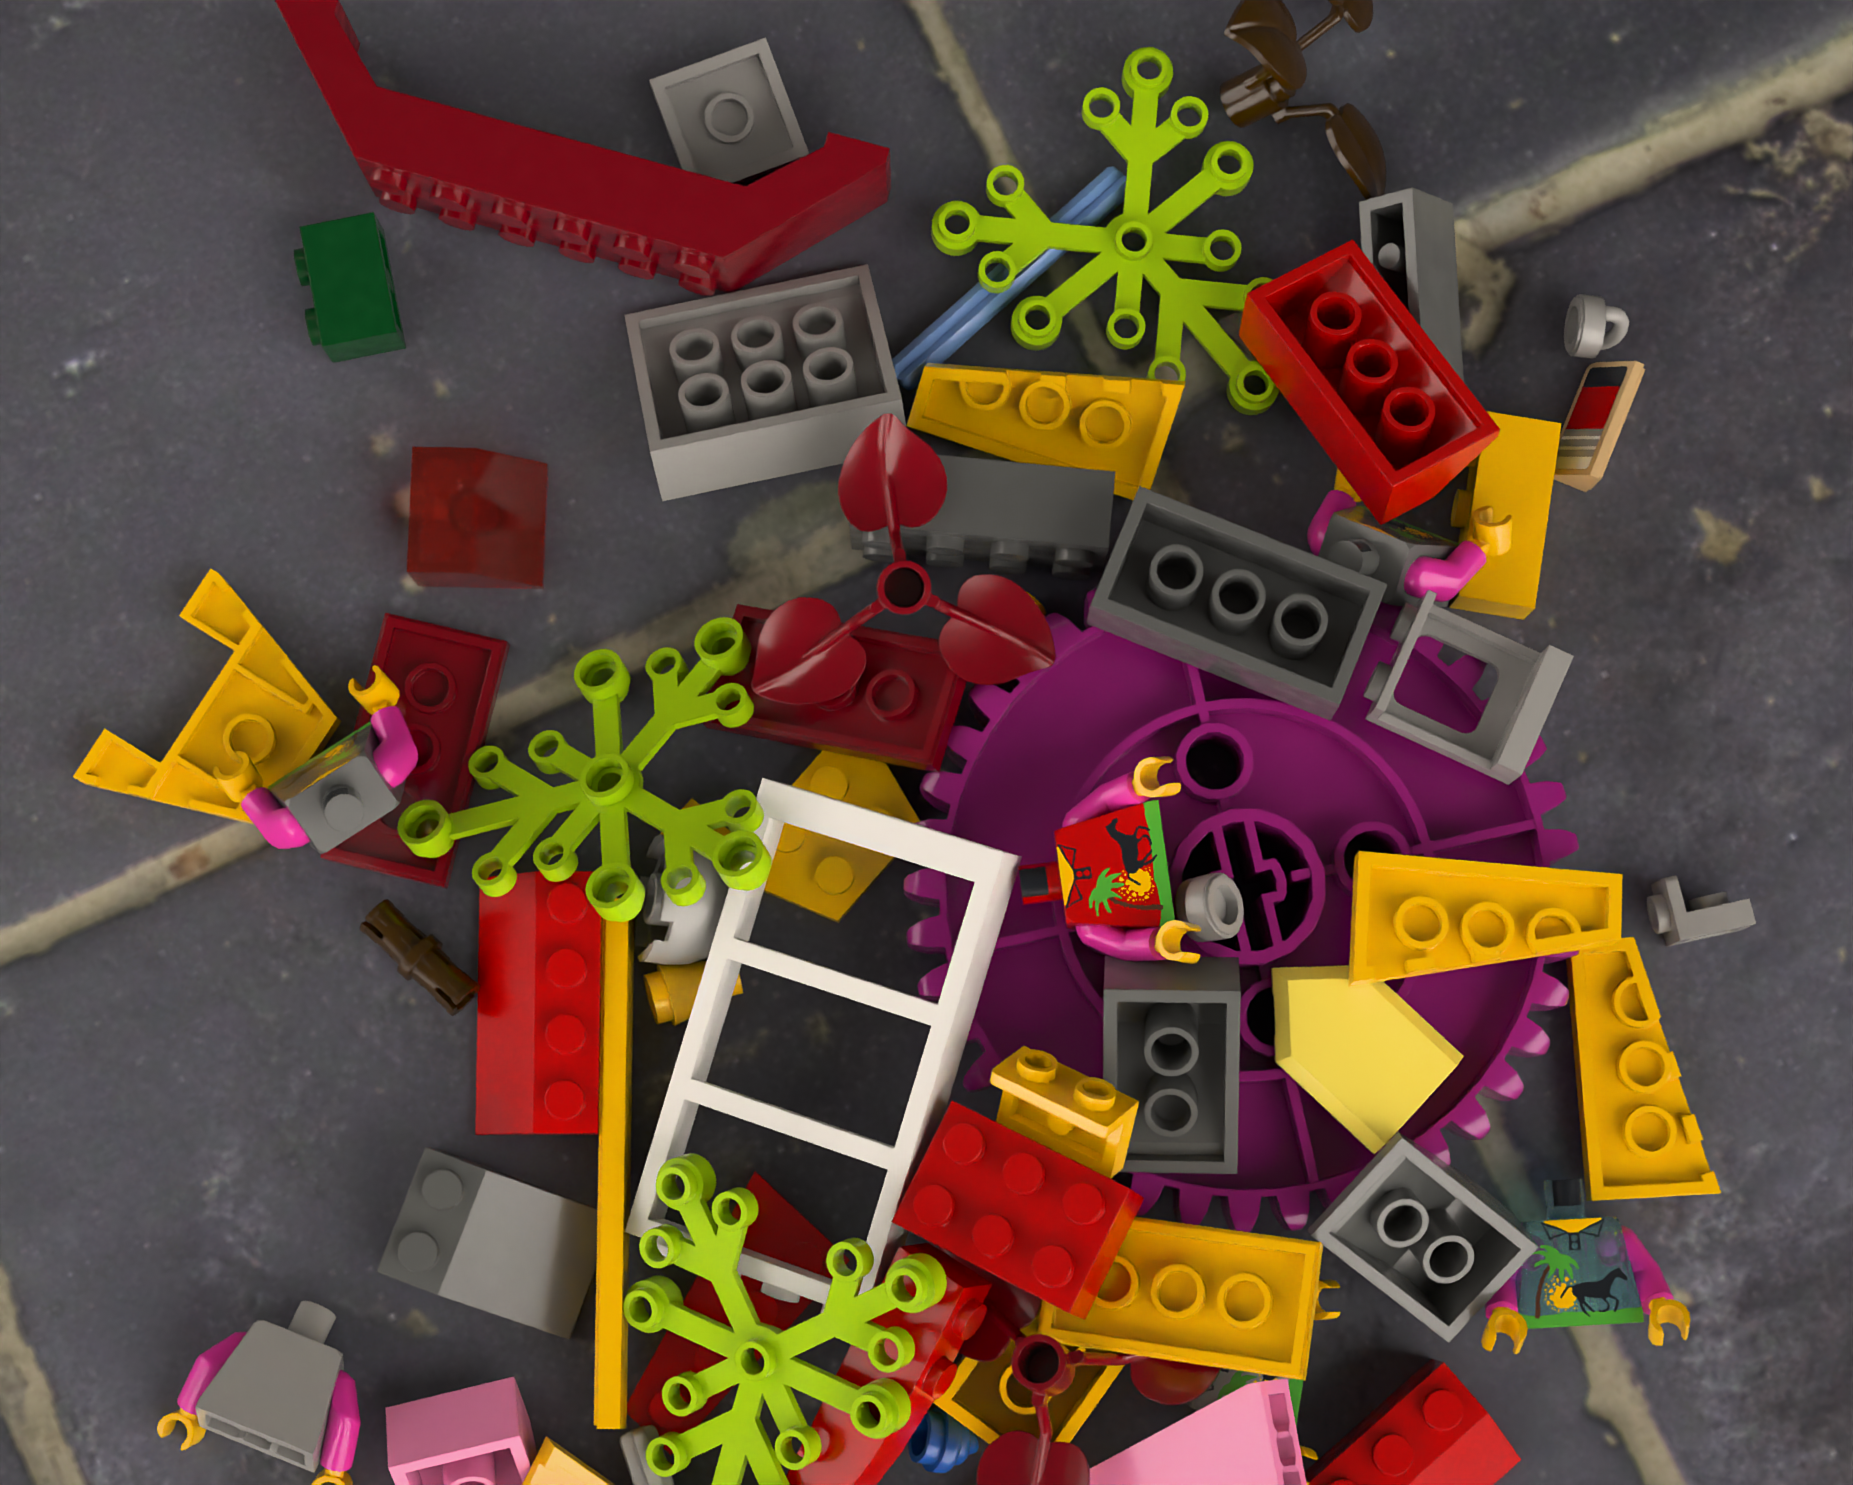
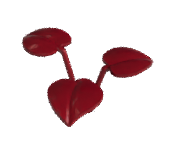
M885 413L875 419L857 437L845 458L838 482L840 506L843 514L854 528L864 532H872L888 526L894 563L888 565L877 579L876 592L878 599L843 624H841L836 609L822 599L798 597L780 605L771 613L759 636L756 664L751 682L753 691L764 698L785 704H814L834 699L847 692L860 679L866 666L865 650L849 634L884 609L895 614L904 615L917 612L924 605H927L950 616L951 618L940 631V651L948 667L958 677L968 682L980 685L1002 684L1028 673L1048 668L1055 662L1054 641L1043 613L1031 596L1012 580L992 574L972 576L962 584L957 597V606L931 593V581L924 568L915 562L906 561L900 525L912 528L920 527L930 522L938 514L946 499L947 476L944 466L934 450L891 413Z
M938 1247L939 1250L992 1283L983 1302L987 1307L985 1318L975 1334L968 1340H964L959 1353L979 1362H991L998 1359L1006 1351L1012 1339L1016 1346L1011 1359L1012 1371L1020 1384L1033 1391L1031 1403L1035 1406L1040 1429L1039 1439L1026 1431L1015 1430L999 1436L989 1444L978 1464L977 1485H1090V1469L1084 1452L1069 1442H1051L1053 1429L1047 1405L1048 1397L1064 1392L1071 1385L1077 1366H1122L1131 1363V1379L1136 1389L1148 1399L1163 1405H1180L1197 1399L1216 1381L1222 1369L1123 1353L1082 1352L1081 1350L1070 1352L1064 1345L1050 1336L1035 1334L1027 1337L1020 1329L1029 1326L1036 1320L1041 1310L1042 1299Z

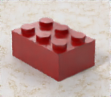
M952 1100L891 1222L1065 1312L1085 1320L1139 1211L1144 1197L1130 1188Z

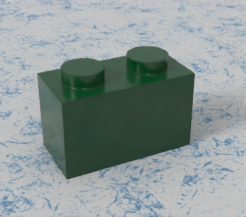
M371 212L300 226L303 248L294 249V261L302 287L308 285L311 287L314 307L305 309V320L312 345H321L333 363L406 349L385 233L375 213Z

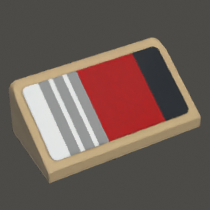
M1638 361L1596 362L1586 368L1560 433L1554 480L1583 492L1591 490L1601 480L1645 372L1644 364Z

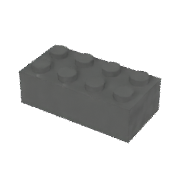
M938 455L947 476V494L944 504L938 514L923 526L912 528L900 525L905 553L908 555L926 556V564L931 566L961 568L964 565V560L989 562V570L998 573L1024 574L1027 572V566L1052 568V576L1057 578L1087 580L1090 578V572L1102 573L1107 556L1115 471ZM849 522L852 549L863 550V558L868 560L893 562L888 526L877 531L864 532L854 528Z
M1139 486L1090 604L1087 624L1331 720L1340 706L1388 584Z

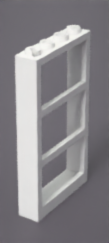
M762 778L756 798L763 808L764 819L760 827L753 833L759 836L768 850L771 862H773L784 823H788L975 882L939 1002L934 1003L748 942L767 880L760 887L750 891L736 890L729 887L625 1232L641 1238L646 1231L663 1224H670L678 1228L685 1238L693 1241L686 1226L665 1219L668 1206L662 1202L657 1194L656 1179L659 1169L666 1161L684 1155L700 1104L888 1169L866 1243L873 1252L874 1264L869 1274L863 1277L858 1294L860 1295L881 1285L899 1246H905L909 1231L891 1221L944 1117L1022 856L786 783ZM751 862L744 864L739 870L744 869L749 864H751ZM742 964L931 1026L895 1147L706 1082ZM658 1236V1250L662 1255L667 1256V1243L662 1237ZM742 1247L737 1266L740 1277L742 1274L763 1282L761 1292L779 1300L798 1303L800 1296L822 1303L820 1313H823L832 1279Z

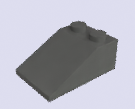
M1105 956L1103 1080L1111 1083L1117 1091L1139 1101L1124 1167L1119 1172L1237 1174L1241 1002L1239 957H1200L1197 963L1188 964L1168 959L1134 962Z
M1399 1132L1394 1135L1307 1229L1314 1239L1324 1244L1323 1246L1448 1343L1539 1248L1510 1209L1469 1176L1452 1165L1446 1164L1436 1155Z
M425 1147L377 1272L436 1295L570 1339L596 1273L597 1208L441 1149Z

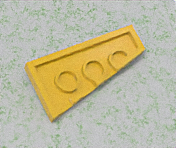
M927 363L924 366L906 426L1014 462L1115 471L1114 494L1134 500L1139 486L1151 490L1186 381Z
M1358 851L1354 857L1348 987L1614 945L1621 940L1623 874Z
M1634 937L1621 938L1614 945L1579 950V954L1566 959L1586 1201L1721 1193L1715 1173L1710 1171L1701 1144L1703 1138L1695 1114H1691L1679 1080L1681 1073L1673 1051H1669L1659 1021L1661 1015Z

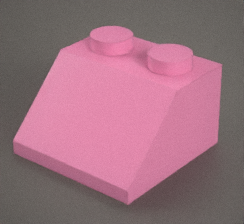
M515 1377L385 1408L388 1469L395 1485H522L537 1456L530 1418Z

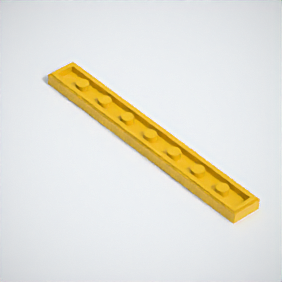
M635 917L625 922L608 921L604 918L602 920L594 1426H597V1429L627 1428L628 1321L624 1316L623 1303L629 1289L630 1234L626 1233L625 1229L630 1216Z

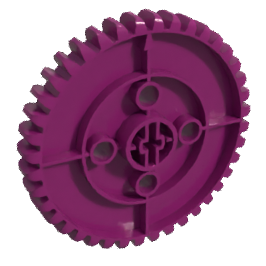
M1094 588L1087 592L1084 604L1086 630L1081 632L1069 619L1058 613H1050L1045 617L1055 646L1056 659L1052 666L1008 681V684L1013 689L1011 693L995 685H973L968 692L969 707L976 720L985 729L981 732L967 726H952L945 754L954 764L963 769L962 774L939 771V773L930 772L923 776L920 785L923 797L933 807L948 814L947 820L927 819L915 824L1022 856L1020 865L1057 861L1054 831L1063 828V820L1069 810L1100 785L1135 771L1138 763L1145 758L1169 756L1173 759L1171 763H1165L1160 766L1157 771V781L1160 786L1168 783H1181L1180 792L1173 796L1150 797L1148 801H1159L1175 920H1178L1175 910L1177 889L1182 883V873L1188 857L1198 846L1202 845L1208 874L1224 873L1233 879L1224 836H1232L1243 885L1259 882L1263 894L1248 906L1259 951H1251L1244 919L1238 933L1232 938L1224 939L1225 946L1212 941L1196 942L1190 939L1186 933L1180 942L1182 952L1200 954V957H1239L1241 1002L1237 1174L1121 1173L1128 1175L1126 1187L1144 1197L1136 1216L1146 1214L1157 1202L1165 1187L1173 1189V1211L1178 1223L1199 1225L1208 1211L1212 1196H1218L1221 1200L1222 1214L1230 1230L1250 1232L1259 1215L1261 1197H1268L1272 1213L1280 1226L1286 1231L1301 1230L1306 1225L1310 1210V1191H1316L1321 1204L1327 1209L1381 1149L1375 1154L1371 1153L1275 1063L1274 1046L1260 1042L1249 1029L1247 1009L1250 1001L1257 994L1272 993L1271 968L1349 965L1353 879L1349 877L1344 866V853L1348 843L1366 840L1377 844L1388 854L1550 868V865L1579 849L1578 838L1575 833L1563 829H1544L1541 816L1562 803L1567 798V794L1560 782H1529L1525 769L1536 762L1547 750V746L1540 735L1522 775L1508 785L1365 719L1373 701L1363 697V693L1377 663L1382 661L1389 665L1399 642L1390 639L1389 636L1403 606H1394L1380 602L1340 706L1332 719L1327 720L1087 624L1090 604L1097 588ZM1427 636L1417 638L1394 689V699L1400 705L1461 733L1473 732L1490 698L1488 697L1481 701L1472 690L1482 677L1487 663L1467 654L1448 666L1437 657L1444 643ZM1207 744L1223 748L1232 757L1236 766L1234 783L1224 789L1210 790L1200 786L1191 778L1186 767V755L1190 749ZM1259 841L1268 844L1287 862L1291 870L1288 875L1285 876L1280 863L1275 858L1263 860ZM931 868L921 869L909 874L904 879L903 890L904 895L910 900L921 905L939 907V915L918 922L906 932L907 944L912 950L926 954H945L946 963L931 970L917 984L920 998L939 1002L975 882ZM1019 869L965 1044L966 1046L977 1042L983 1052L971 1065L963 1079V1086L968 1092L972 1093L993 1087L994 1085L990 1083L992 1069L1023 1046L1047 1052L1054 1056L1059 1063L1088 1077L1103 1079L1105 956L1109 955L1083 944L1076 930L1066 929L1063 900L1023 905ZM1297 889L1298 910L1290 932L1282 940L1275 907L1285 900L1287 891ZM1579 950L1384 981L1464 1056L1458 1066L1397 1132L1433 1153L1448 1165H1450L1451 1159L1448 1145L1440 1132L1443 1127L1450 1133L1466 1140L1483 1139L1489 1133L1490 1123L1485 1110L1476 1100L1475 1096L1480 1094L1486 1098L1498 1101H1510L1518 1099L1521 1095L1524 1085L1518 1073L1504 1058L1507 1054L1527 1058L1546 1054L1550 1046V1039L1539 1025L1527 1018L1529 1011H1548L1567 1004L1569 990L1558 979L1542 972L1544 964L1568 959L1579 954Z

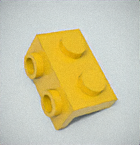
M1026 1046L1018 1049L992 1069L990 1083L1003 1090L996 1119L997 1123L1110 1179L1123 1169L1139 1105L1138 1100L1117 1091L1106 1080L1088 1077L1059 1063L1051 1054L1041 1050L1030 1049Z

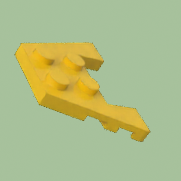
M210 568L179 616L233 650V654L161 762H158L104 728L73 777L89 786L253 824L242 809L241 803L233 802L229 799L213 773L214 767L217 765L223 775L236 773L243 764L235 752L243 751L248 754L263 779V787L268 789V786L320 754L340 725L341 720L224 577Z
M822 750L792 784L795 787L912 823L920 822L885 762ZM691 798L682 809L700 804ZM784 823L764 892L839 923L896 857ZM726 827L713 829L723 836L731 833Z

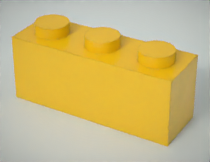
M1486 411L1500 428L1498 437L1466 466L1469 467L1466 490L1457 489L1451 514V527L1460 528L1459 544L1465 540L1472 541L1474 512L1480 507L1491 506L1493 507V523L1502 521L1509 514L1512 515L1511 548L1502 555H1486V563L1454 598L1450 599L1449 608L1524 620L1535 609L1562 423Z

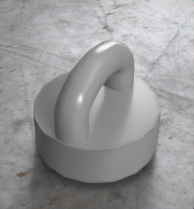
M1579 294L1574 297L1567 311L1564 328V344L1568 354L1571 357L1592 359L1596 358L1600 350L1610 349L1619 344L1627 334L1629 319L1625 311L1618 307L1606 306L1602 296ZM1606 322H1612L1611 330L1605 333Z
M1224 873L1196 876L1195 878L1183 881L1177 889L1175 910L1178 921L1196 924L1201 927L1200 932L1188 931L1186 933L1190 939L1196 942L1217 941L1232 938L1238 933L1243 922V900L1238 887L1230 877Z

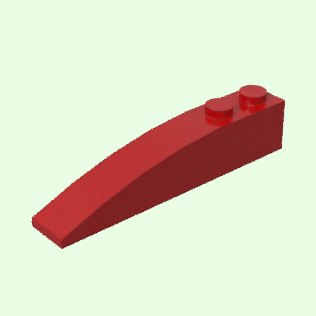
M930 1243L899 1246L889 1268L896 1261L915 1253L928 1254L935 1258L944 1269L947 1280L945 1294L937 1304L921 1312L907 1313L895 1308L870 1320L885 1328L898 1326L909 1332L915 1344V1354L909 1364L894 1372H882L873 1366L868 1357V1352L850 1345L836 1376L860 1387L880 1378L896 1381L905 1389L911 1403L909 1420L904 1427L889 1436L874 1439L865 1436L854 1427L850 1414L822 1402L810 1426L818 1433L821 1439L822 1449L820 1456L816 1461L802 1469H789L786 1477L790 1485H877L902 1453L934 1400L941 1397L952 1384L957 1373V1364L954 1363V1360L964 1340H968L975 1334L985 1318L987 1307L983 1302L992 1286L991 1282ZM886 1274L881 1284L885 1283ZM904 1275L905 1288L912 1297H915L916 1285L909 1276ZM886 1338L884 1343L885 1351L890 1358L897 1360L898 1348L893 1341ZM868 1401L870 1413L876 1421L880 1422L881 1416L878 1407ZM801 1444L797 1455L804 1457L805 1450L803 1444Z

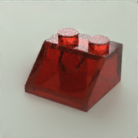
M412 446L407 573L420 587L544 589L548 464L479 448Z

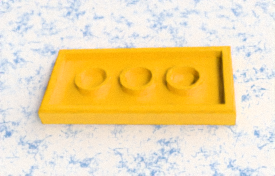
M1135 1217L1086 1319L1084 1320L1042 1300L1037 1334L1050 1336L1063 1345L1306 1381L1324 1244L1315 1241Z

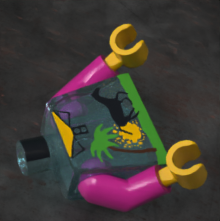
M1582 1179L1544 1181L1547 1220L1520 1221L1539 1248L1485 1304V1314L1488 1322L1481 1339L1482 1347L1487 1351H1492L1496 1342V1332H1502L1511 1337L1514 1343L1513 1353L1518 1354L1527 1336L1528 1329L1644 1322L1643 1312L1650 1315L1648 1338L1652 1344L1656 1346L1663 1345L1664 1333L1660 1324L1667 1322L1676 1325L1681 1331V1337L1683 1340H1686L1689 1334L1690 1312L1685 1305L1674 1300L1659 1265L1634 1231L1621 1225L1617 1216L1586 1217Z

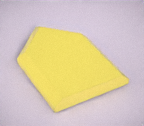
M1349 965L1271 968L1275 1021V1063L1371 1153L1375 1154L1449 1076L1464 1056L1384 981L1348 987Z

